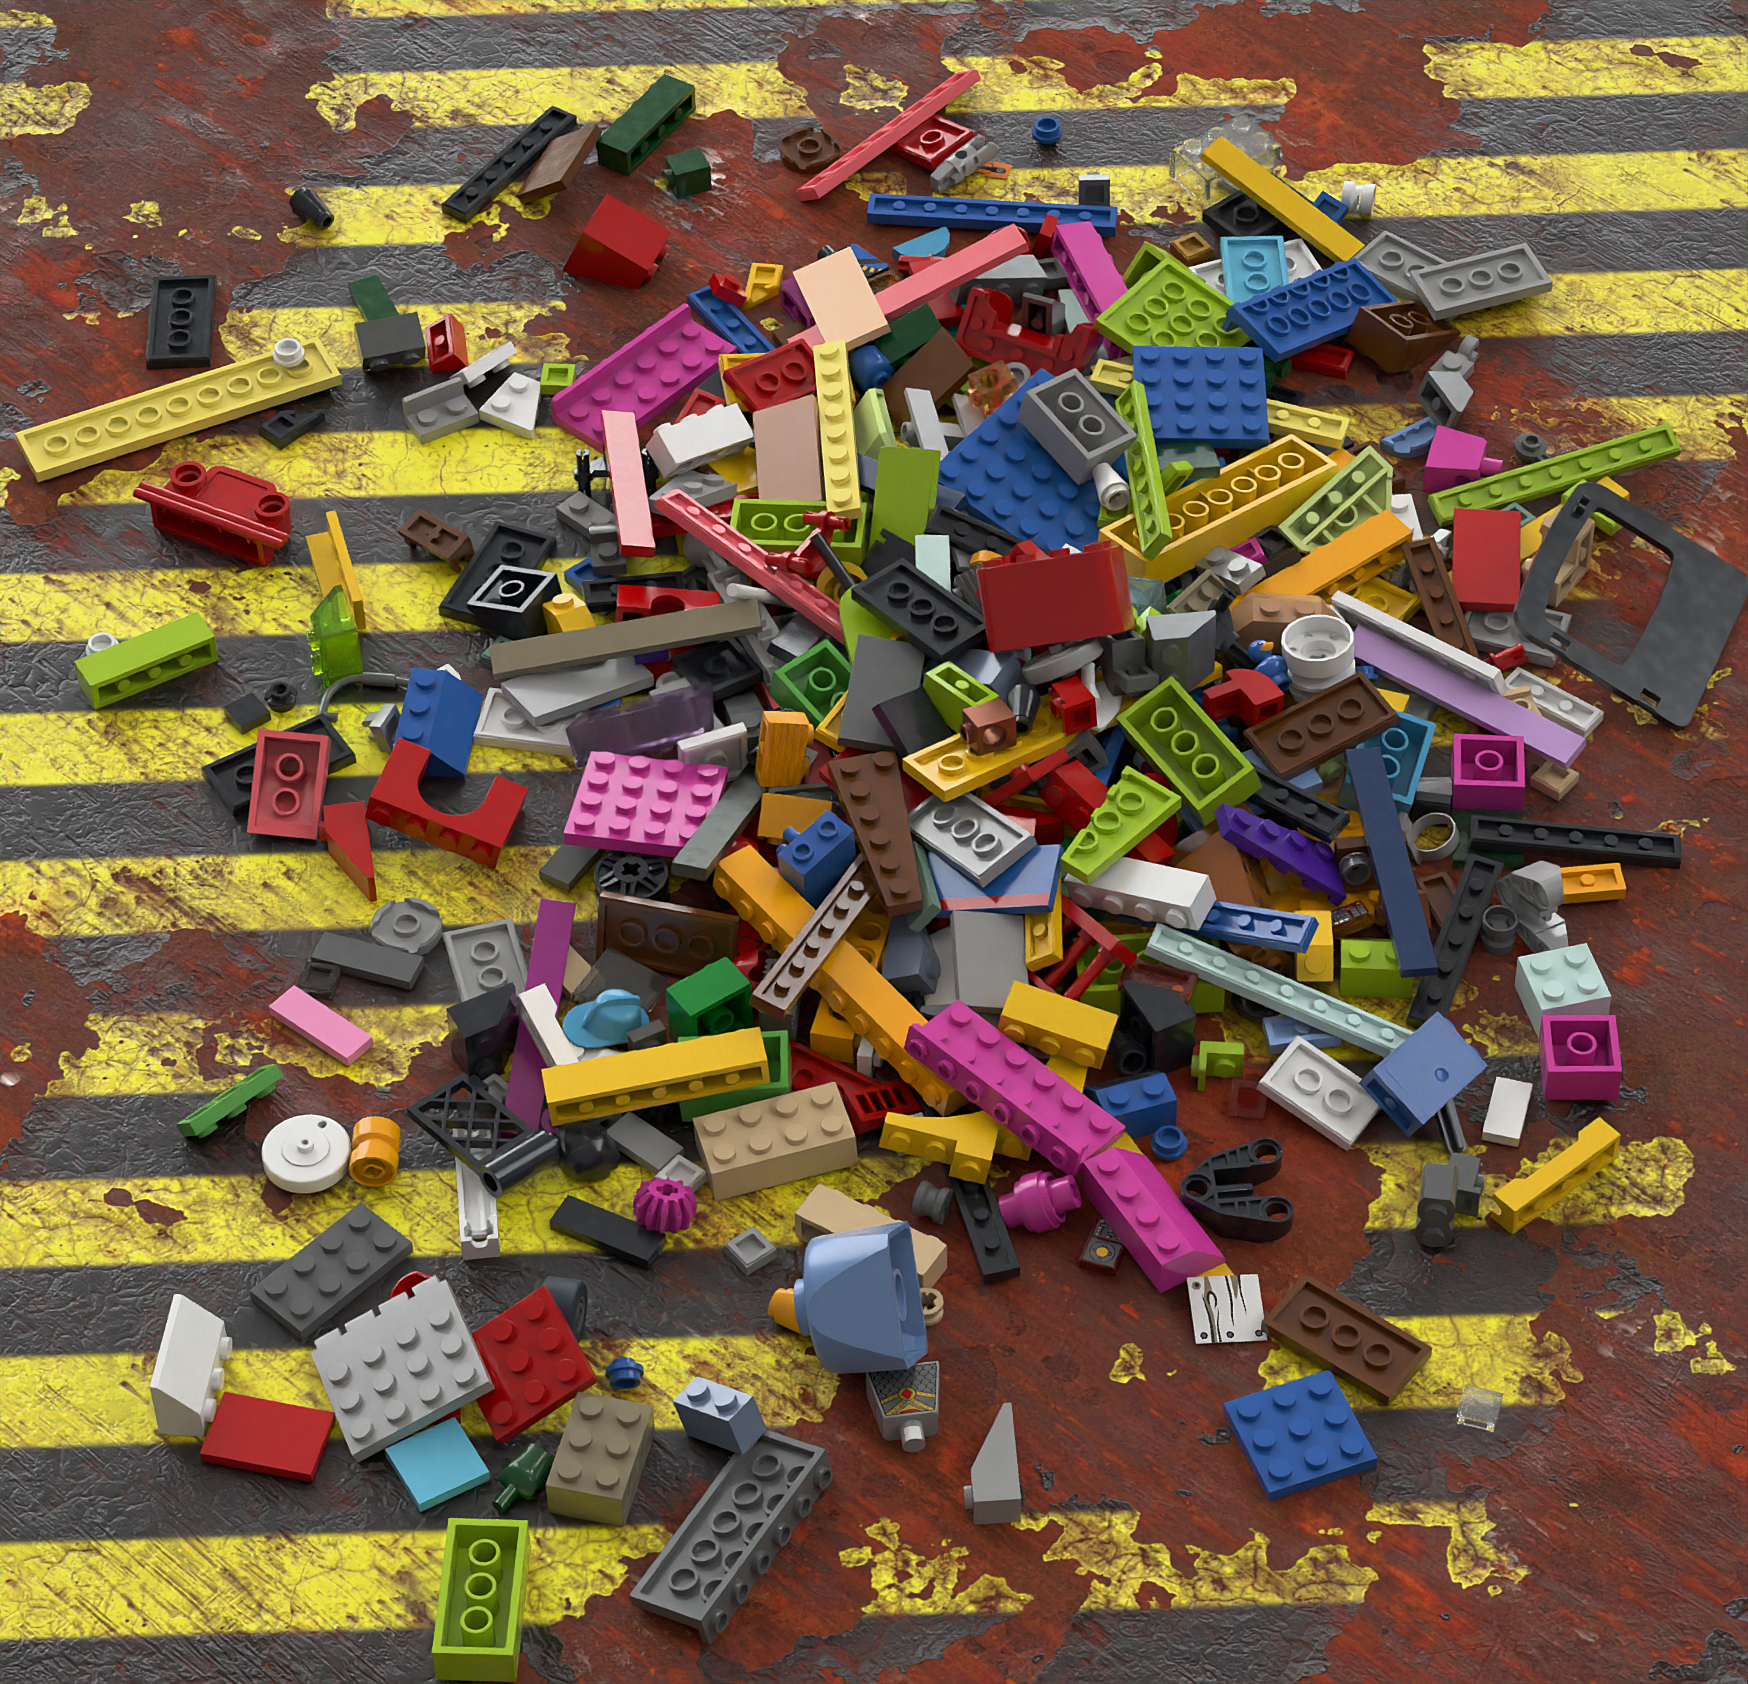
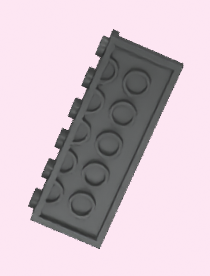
M766 1430L743 1455L734 1453L630 1593L629 1597L632 1605L697 1628L702 1642L711 1645L719 1633L726 1629L730 1618L740 1604L747 1600L750 1590L761 1575L768 1571L771 1561L782 1546L789 1542L792 1532L800 1521L810 1513L813 1503L821 1492L830 1485L833 1470L826 1449Z

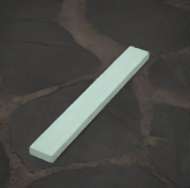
M1158 922L1144 952L1147 956L1385 1058L1414 1033Z

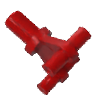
M822 510L820 513L805 511L806 513L802 516L803 523L805 525L817 526V528L795 552L786 551L782 554L768 552L765 555V564L767 566L779 567L785 573L804 574L806 578L812 579L816 587L818 577L828 566L809 539L816 533L821 532L829 545H831L834 529L847 532V529L851 526L848 517H839L834 512Z

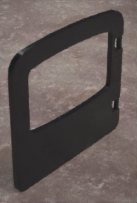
M1585 482L1579 484L1571 493L1541 542L1521 587L1513 610V619L1520 634L1530 642L1552 652L1567 665L1633 706L1637 705L1652 715L1651 717L1667 727L1680 731L1691 721L1748 595V576L1607 487L1594 482ZM1594 512L1605 515L1667 554L1671 561L1666 581L1652 616L1631 655L1622 665L1613 663L1555 627L1544 616L1549 595L1564 559L1583 525ZM1552 637L1567 646L1566 651L1550 642V638ZM1641 693L1657 702L1656 707L1640 698Z

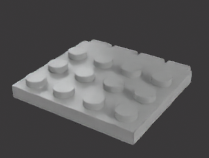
M434 1275L412 1287L415 1294L414 1297L410 1298L405 1291L379 1305L381 1315L376 1317L371 1309L345 1323L347 1333L344 1335L339 1328H336L314 1340L317 1349L312 1351L311 1355L350 1452L357 1462L368 1458L495 1389L452 1288L446 1279L440 1282L438 1277Z

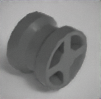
M922 1181L913 1199L912 1215L918 1218L927 1216L932 1219L933 1223L942 1225L951 1209L953 1190L947 1187L938 1189L933 1186L932 1182Z

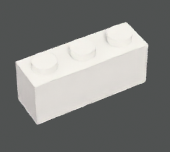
M737 403L726 407L720 404L708 410L706 414L700 416L691 414L682 419L680 423L660 425L653 431L654 435L647 443L646 448L663 478L666 479L743 452L754 438V433Z

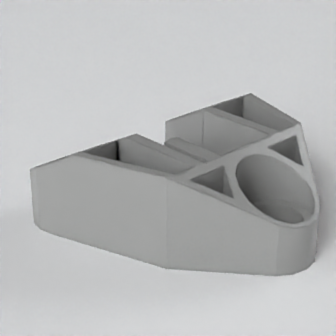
M1541 860L1514 871L1496 882V892L1501 904L1512 908L1517 913L1519 921L1516 932L1534 954L1569 947L1565 920L1555 913L1557 912V906L1564 904L1560 866Z

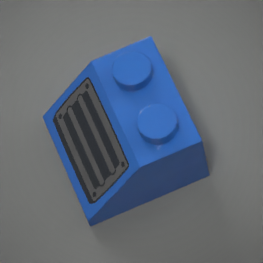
M1147 1070L1135 1075H1128L1083 1088L1082 1094L1126 1126L1124 1133L1127 1132L1131 1139L1154 1134L1162 1126H1176L1177 1098L1164 1072Z

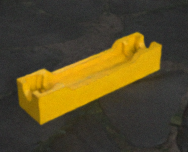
M1600 1117L1579 1131L1576 1143L1526 1179L1514 1178L1495 1192L1493 1201L1500 1208H1494L1491 1211V1218L1513 1235L1617 1159L1621 1134Z

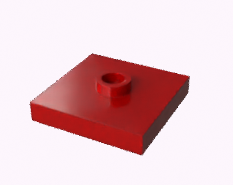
M933 114L891 145L890 149L892 154L933 171L946 158L974 138L975 132Z
M1062 747L1029 767L1027 762L1023 763L1009 772L1012 778L1010 781L980 800L992 808L998 806L1068 761V753Z

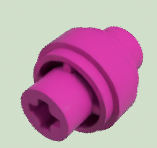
M1042 1170L1021 1176L1020 1181L1015 1182L1013 1193L999 1197L1000 1212L1008 1228L1011 1229L1025 1225L1030 1232L1036 1231L1037 1233L1058 1228L1060 1223L1066 1219V1211L1081 1207L1080 1191L1072 1175L1056 1179L1051 1172H1044Z

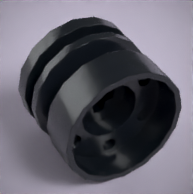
M612 850L598 861L594 870L597 912L599 895L602 891L670 903L668 866L662 856Z

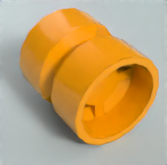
M367 1117L355 1124L352 1137L353 1152H351L349 1173L354 1181L369 1187H381L395 1180L398 1172V1153L401 1143V1129L397 1123L384 1117Z

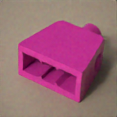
M1437 425L1425 465L1423 490L1441 492L1480 480L1481 477L1487 478L1501 474L1503 460L1486 458L1487 441L1484 438Z

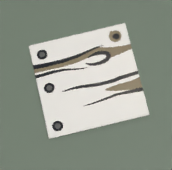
M1258 1274L1187 1277L1196 1344L1267 1340V1334L1261 1331L1264 1313Z

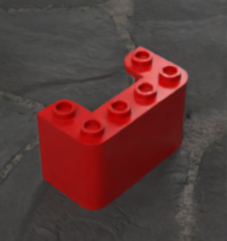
M1111 540L1083 545V552L1070 554V548H1062L1049 551V557L1037 559L1036 553L1015 556V562H1011V556L982 561V568L976 569L989 652L1099 637L1125 632L1134 628L1135 621L1122 545L1112 546Z

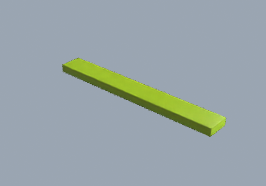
M1134 380L1115 401L1119 416L1138 435L1137 439L1124 451L1142 555L1148 560L1153 561L1173 537L1145 388L1143 384Z
M1669 423L1437 492L1429 495L1427 501L1440 528L1453 524L1454 508L1501 510L1514 501L1517 504H1521L1570 489L1582 479L1587 482H1594L1606 476H1614L1680 456L1682 449Z

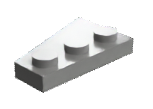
M689 470L678 474L648 498L650 512L665 516L654 508L656 501L659 497L677 488L703 507H708L736 496L737 484L725 481L721 475H705Z

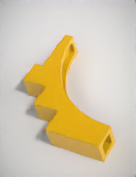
M1056 1054L1051 1055L1045 1066L1083 1093L1088 1067L1079 1065L1074 1060ZM984 1110L951 1117H915L887 1112L879 1147L895 1152L950 1164L949 1176L984 1185L993 1152L1028 1161L1032 1147L1026 1145L1022 1139L1005 1126L996 1122Z

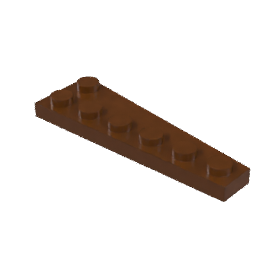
M895 749L828 761V774L848 823L854 830L855 840L887 917L921 911L923 900Z

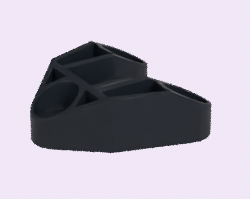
M1272 1138L1256 1139L1212 1154L1181 1181L1180 1200L1192 1215L1219 1237L1254 1243L1270 1242L1284 1237L1293 1226L1294 1206L1287 1198L1282 1196H1253V1187L1275 1177L1282 1167L1283 1148L1278 1141ZM1266 1155L1276 1156L1275 1159L1268 1162L1259 1160V1158ZM1187 1191H1194L1202 1196L1194 1197L1188 1194ZM1278 1213H1285L1287 1215L1282 1220L1269 1218Z

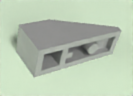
M1003 1403L971 1468V1485L963 1487L965 1509H972L974 1525L1021 1522V1493L1011 1403Z

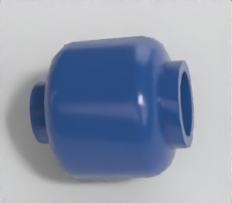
M874 345L861 346L850 354L848 363L851 379L864 392H867L868 389H879L894 375V367L889 365V360L883 355L879 347Z

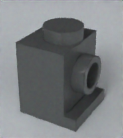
M1451 1152L1448 1164L1455 1165L1459 1172L1455 1213L1477 1217L1480 1196L1483 1193L1486 1176L1479 1173L1481 1158Z

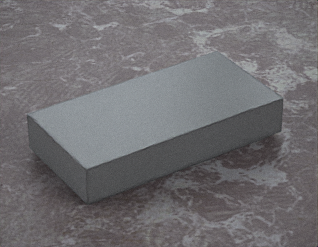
M631 1111L627 1112L607 1130V1133L617 1144L619 1151L654 1175H657L678 1154L684 1157V1147Z

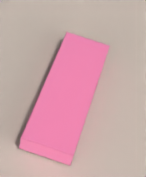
M294 985L269 1006L271 1016L347 1066H350L373 1046L372 1036Z

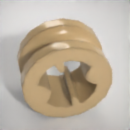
M929 1287L920 1288L922 1304H926L923 1309L925 1326H932L943 1317V1296L936 1289ZM929 1304H932V1305H933V1308L930 1309V1310H927V1307L929 1306Z

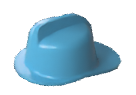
M613 988L605 990L598 995L595 1001L578 1005L569 1011L563 1021V1032L567 1039L576 1046L601 1048L628 1043L627 1032L649 1024V1017L645 1010L641 1008L639 996L632 995L623 989Z

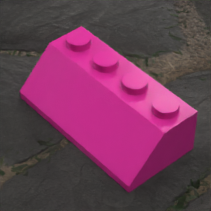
M1113 1147L1083 1161V1192L1160 1293L1187 1281V1277H1196L1225 1263L1223 1254L1146 1155Z

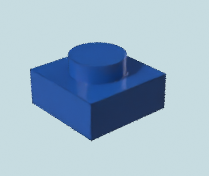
M1323 190L1312 204L1338 225L1349 211L1347 205Z

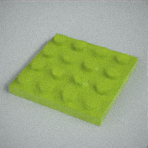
M1167 257L1097 317L1093 327L1099 328L1100 334L1131 355L1133 346L1242 347L1251 340L1240 327L1229 332H1225L1221 328L1227 318L1225 314L1234 302Z

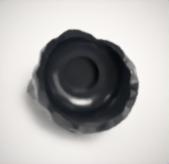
M582 1120L562 1124L557 1128L556 1138L560 1144L559 1160L555 1163L569 1177L594 1182L596 1179H606L609 1177L611 1170L618 1167V1159L621 1156L617 1144L607 1133V1130L600 1124Z

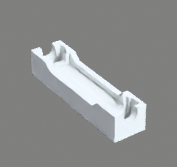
M545 983L518 994L517 1011L547 1067L551 1068L557 1065L579 1062L555 1018L557 1005ZM609 1115L587 1120L599 1123L608 1119Z
M453 1128L454 1137H467V1131L465 1129ZM478 1129L473 1132L472 1138H492L491 1130ZM471 1148L470 1153L478 1160H481L490 1154L492 1149ZM455 1157L463 1260L500 1257L496 1198L485 1189L479 1176ZM487 1238V1239H486L485 1241H483V1242H475V1241L472 1240V1239Z

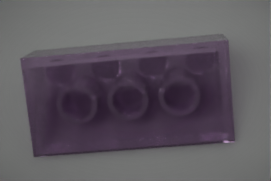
M711 681L582 713L565 729L577 768L587 765L591 751L641 756V752L653 750L654 754H660L674 748L673 744H677V741L711 732L714 729Z

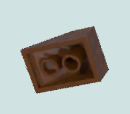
M1415 299L1360 307L1345 340L1355 347L1354 349L1357 353L1370 357L1377 362L1379 369L1389 374H1395L1413 369L1457 339L1461 332L1444 319L1435 321L1424 305Z

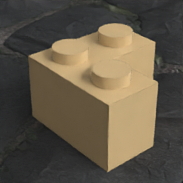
M1561 505L1551 516L1547 515L1542 521L1539 530L1540 534H1542L1541 542L1562 508ZM1587 519L1564 559L1547 602L1548 605L1554 608L1559 605L1589 570L1595 528L1594 520ZM1535 555L1532 559H1526L1521 567V587Z

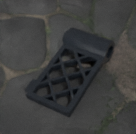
M462 1073L408 1107L407 1116L476 1173L485 1189L493 1197L501 1198L557 1162L560 1156V1144L552 1133L540 1129L534 1131L490 1095L488 1093L489 1086L475 1074L469 1077ZM464 1088L472 1094V1100L451 1099V1095ZM429 1109H444L443 1118L427 1117L423 1113ZM449 1109L470 1110L469 1118H448ZM475 1111H492L496 1114V1118L475 1119ZM447 1128L468 1129L467 1137H450L446 1133ZM473 1129L494 1130L493 1138H472ZM499 1130H514L520 1134L514 1139H498ZM471 1148L492 1149L491 1153L481 1160H478L470 1153Z

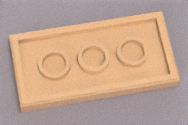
M851 246L793 272L825 343L845 340L847 351L891 332Z

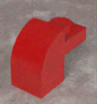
M1233 669L1225 671L1224 683L1203 690L1201 709L1213 722L1238 714L1250 728L1282 712L1285 694L1269 677L1260 672L1249 669Z

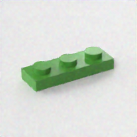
M277 1064L262 1066L176 1125L183 1137L195 1135L198 1138L205 1137L218 1128L215 1122L224 1116H227L229 1119L247 1108L245 1105L246 1101L254 1096L260 1099L271 1093L276 1088L273 1083L282 1078L283 1074Z

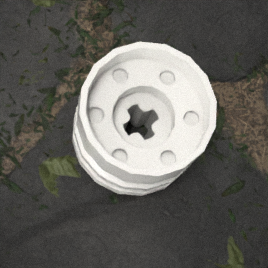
M1329 615L1302 617L1289 624L1282 633V658L1287 663V675L1292 680L1289 690L1297 702H1301L1356 674L1354 632L1350 625L1340 618Z

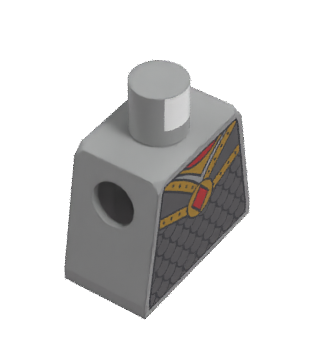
M939 1361L916 1363L909 1369L866 1372V1394L882 1437L888 1441L901 1439L902 1447L907 1452L922 1450L926 1445L924 1436H932L938 1433Z

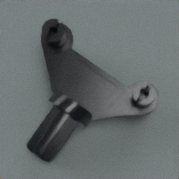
M645 448L641 451L647 497L649 498V489H651V495L657 492L656 480L659 479L660 473L650 453L648 457V451ZM579 449L575 452L577 467L573 470L574 480L578 482V491L584 494L585 490V495L590 498L592 496L591 481L597 477H609L606 454L604 452V456L590 462L589 450L584 449L582 458V449Z
M1225 588L1220 597L1212 600L1207 608V611L1215 610L1216 612L1215 656L1220 660L1227 657L1240 669L1254 670L1259 663H1254L1250 659L1248 649L1238 642L1241 636L1234 631L1229 606L1237 597V594L1233 589Z

